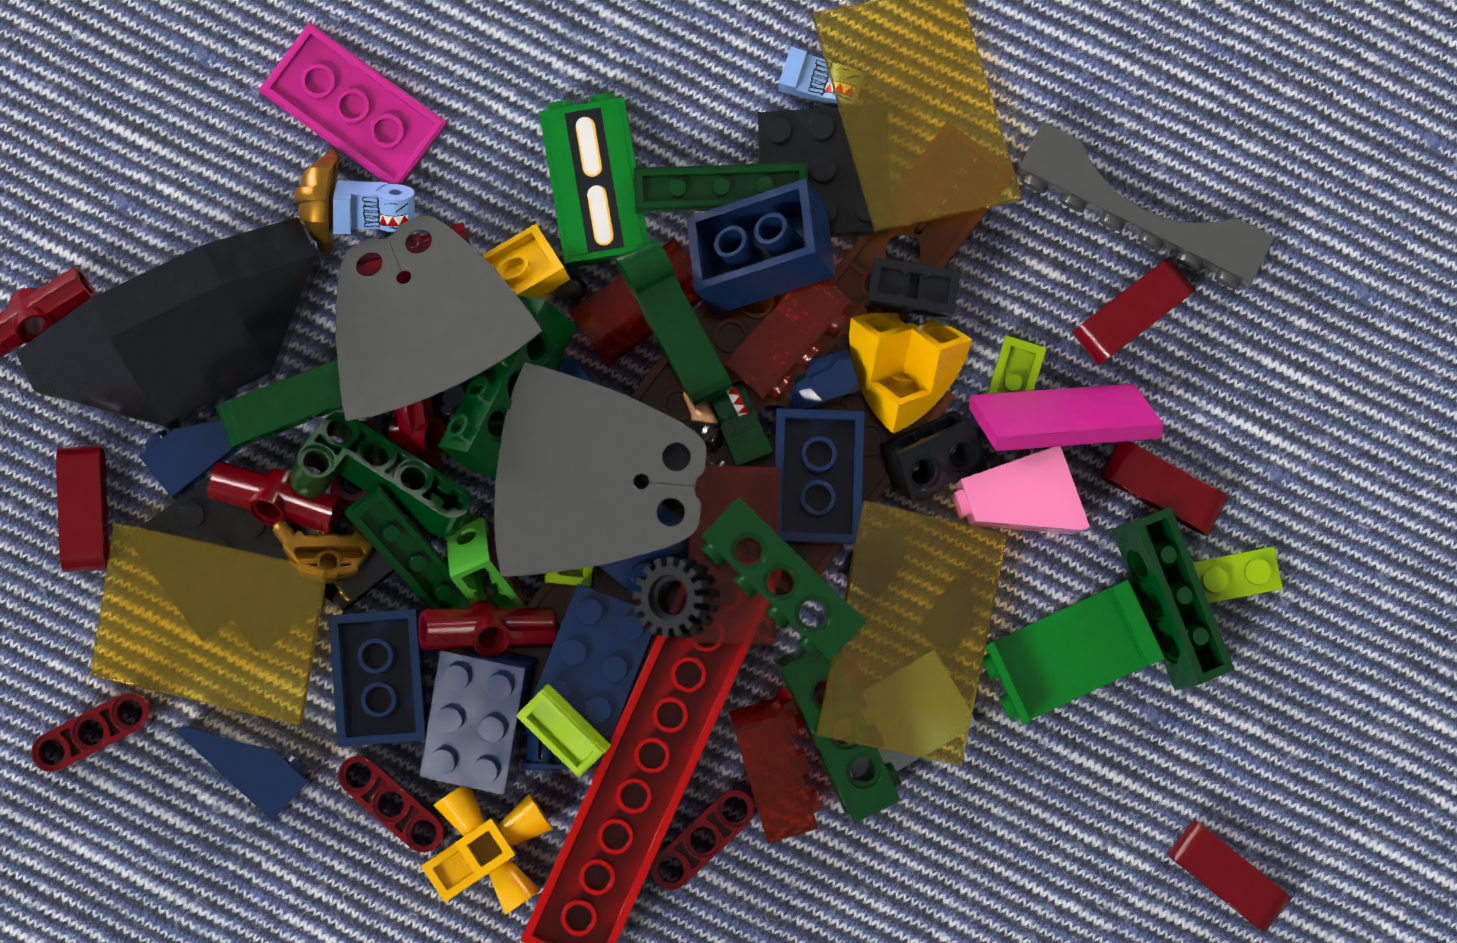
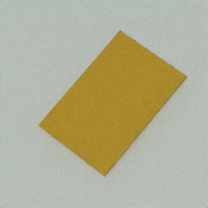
M875 0L813 12V22L874 232L1021 201L1022 196L963 0Z
M863 501L844 600L867 623L831 660L817 730L818 736L846 741L848 744L856 743L925 758L927 761L935 760L962 766L1007 535L981 529L975 525L968 526L902 510L899 507H889Z
M119 522L114 523L90 675L295 725H302L328 569Z

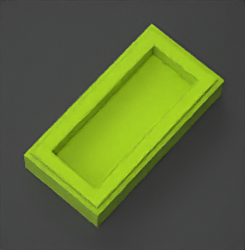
M549 684L516 715L578 778L611 746Z

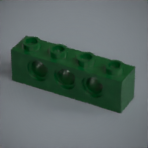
M517 295L542 331L507 358L474 376L439 444L441 449L470 472L496 477L507 409L510 410L512 401L510 398L524 363L555 370L577 328L573 322L546 299Z
M739 497L700 536L705 542L701 551L718 567L725 562L738 575L732 581L751 599L758 594L769 605L764 612L781 629L784 630L790 625L801 636L796 643L814 661L820 656L826 661H830L867 623ZM742 539H751L759 546L760 555L753 564L742 563L736 556V545ZM774 570H783L791 578V589L785 595H776L768 587V577ZM807 601H815L823 609V619L815 627L805 625L800 618V608Z
M1165 508L1111 529L1145 617L1165 657L1163 663L1174 691L1200 685L1235 670L1172 508Z
M802 648L775 660L774 662L845 815L855 824L901 801L896 790L897 787L902 785L900 778L891 762L886 764L883 762L878 751L879 748L884 746L875 725L873 723L867 725L860 710L866 708V705L855 684L849 686L842 671L848 669L841 650L830 661H826L822 656L814 661ZM824 679H831L833 690L830 696L823 700L815 699L814 689L817 683ZM843 718L850 719L851 729L849 733L840 739L833 738L832 728L834 724ZM858 758H867L869 766L866 773L860 777H851L850 767L852 763Z

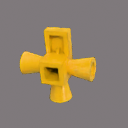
M460 786L432 805L463 836L453 845L421 866L444 902L487 874L490 877L505 915L541 891L510 859L518 854L514 847L515 845L553 830L548 818L530 793L500 823L497 822L495 817L485 822L474 792L469 787Z

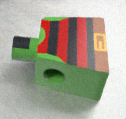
M481 514L467 516L460 530L455 535L446 537L450 578L471 604L477 601L488 600L496 603L499 608H525L526 605L518 576L501 577L496 551L495 529L487 518ZM487 571L489 572L491 582L486 580ZM487 585L495 590L489 597H487L484 590Z

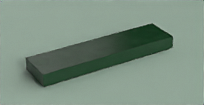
M807 162L634 168L635 213L709 211L805 178L808 180Z
M378 483L344 511L352 523L429 609H467L471 605L450 578L449 564Z

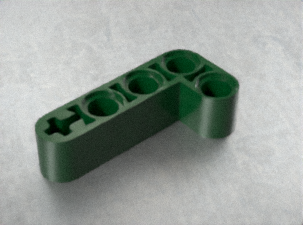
M652 238L617 257L615 262L693 407L697 409L734 388L679 285L675 277L676 272L660 242Z
M337 359L218 405L216 410L231 449L255 443L343 409Z
M333 412L323 418L300 449L290 475V483L293 489L299 495L307 498L321 496L339 474L366 492L378 483L410 520L439 537L455 535L460 530L471 505L470 496L462 486L359 420L346 421L344 412ZM329 436L339 437V438H341L344 442H343V443L335 442V441L331 440V439L329 438ZM366 460L377 461L381 466L370 465ZM305 467H314L321 473L313 474L305 469ZM402 483H410L418 490H410Z

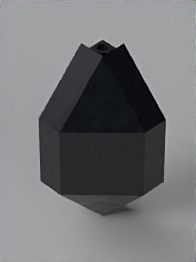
M298 217L206 243L90 298L16 351V354L33 390L41 395L169 429L277 377L321 260L316 256Z

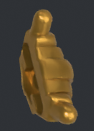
M334 149L328 150L310 168L304 170L300 187H296L294 191V201L299 206V219L304 221L305 229L310 237L316 241L318 251L325 255L330 254L334 249L332 235L333 196L337 183L338 166L341 161L340 153Z
M285 521L276 522L273 526L274 535L283 545V550L291 563L300 570V575L311 579H320L322 583H334L336 579L356 575L359 567L366 561L374 547L358 530L354 531L352 535L318 534V536H305L301 531L295 533Z

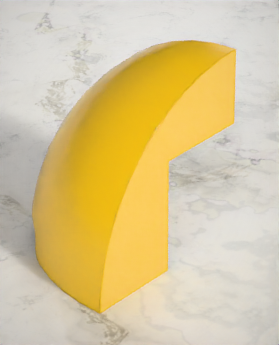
M869 313L851 317L850 354L859 387L873 413L892 433L913 424L936 405L958 376L972 343L970 337L946 324L927 319L925 324L920 326L913 323L905 324L899 319L898 313Z

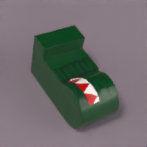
M741 381L733 383L734 388L711 400L719 420L718 425L736 469L773 455L771 445Z

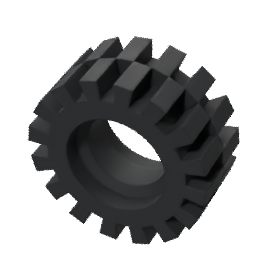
M675 557L659 558L654 560L655 565H647L643 569L647 577L638 576L635 584L642 586L641 592L633 591V599L641 600V605L634 606L635 614L645 615L639 620L642 626L651 627L649 632L654 635H662V637L692 638V634L700 635L705 630L702 625L710 626L714 621L708 613L718 612L719 609L718 604L712 603V597H720L719 589L710 588V585L717 581L714 575L706 574L709 568L704 564H697L696 560ZM675 581L682 582L687 591L686 606L678 615L671 614L666 606L668 587Z

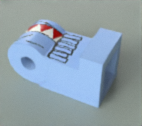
M790 47L779 80L778 91L833 107L855 106L864 75L851 68L831 64L830 61L808 55L807 51Z
M337 180L333 196V234H351L352 229H381L387 232H395L400 224L415 218V193L411 187L388 184V182Z

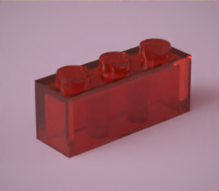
M673 238L662 247L676 272L675 277L691 307H694L702 299L694 291L691 258L677 240ZM622 274L569 311L570 316L607 367L654 335Z
M828 280L790 291L724 363V367L762 402L769 395L777 399L793 381L788 376L791 370L798 363L806 367L822 348L817 342L827 331L835 335L850 319L851 315L846 310L850 307L851 301Z
M780 697L729 711L768 844L818 829L814 813L822 811L815 786L806 788L803 775L811 773L804 748L795 750L792 737L800 735L793 709L784 711Z

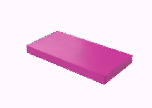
M310 22L258 90L267 99L382 182H388V184L403 185L448 125L437 114Z
M1134 383L970 395L969 410L996 451L1162 438L1164 424Z

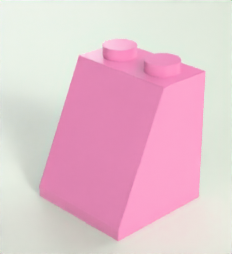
M1061 446L1051 447L963 478L955 484L957 491L951 494L959 519L966 517L969 526L1072 535L1090 528Z

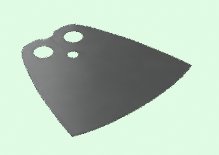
M426 215L415 217L400 224L391 236L384 239H367L354 245L345 253L338 277L335 330L339 381L345 420H357L387 413L452 388L507 358L542 331L534 317L495 268L452 228L434 217ZM425 230L432 237L430 247L418 254L409 252L405 244L408 236L414 231ZM367 253H377L383 261L379 272L372 276H362L356 268L360 257ZM401 271H409L411 273L410 281L405 284L398 283L397 276Z
M524 363L510 398L512 401L510 410L507 409L496 472L494 523L496 551L501 577L542 574L609 564L664 549L691 536L697 530L700 521L701 502L697 498L695 487L693 486H695L698 477L705 471L707 451L702 438L678 420L625 394L562 372ZM672 443L684 444L690 451V462L681 471L670 470L663 462V452ZM645 474L649 478V484L645 489L635 487L633 480L636 475ZM667 498L678 499L685 508L684 518L676 526L663 525L657 517L658 505Z

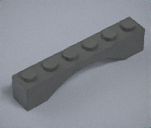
M1043 121L1016 172L1017 175L1023 177L1022 184L1042 194L1049 190L1061 196L1060 202L1074 211L1083 213L1086 208L1100 215L1098 221L1104 226L1118 232H1122L1123 228H1126L1138 234L1137 241L1144 246L1156 251H1160L1164 247L1178 254L1176 260L1179 263L1194 270H1199L1202 266L1216 273L1214 278L1216 281L1235 290L1238 289L1239 285L1247 288L1252 284L1275 238L1238 218L1217 222L1190 223L1167 219L1143 210L1122 197L1104 180L1091 162L1081 140Z

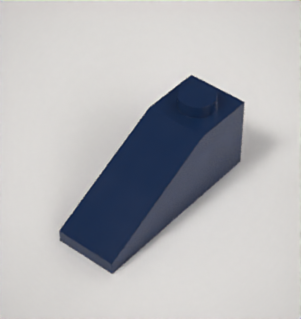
M219 419L173 429L168 434L165 430H162L144 444L147 450L139 457L172 498L178 500L210 475L217 462H226L245 446L231 449Z
M182 725L176 731L271 821L278 820L313 782L306 775L310 768L292 752L285 756L282 752L189 725Z

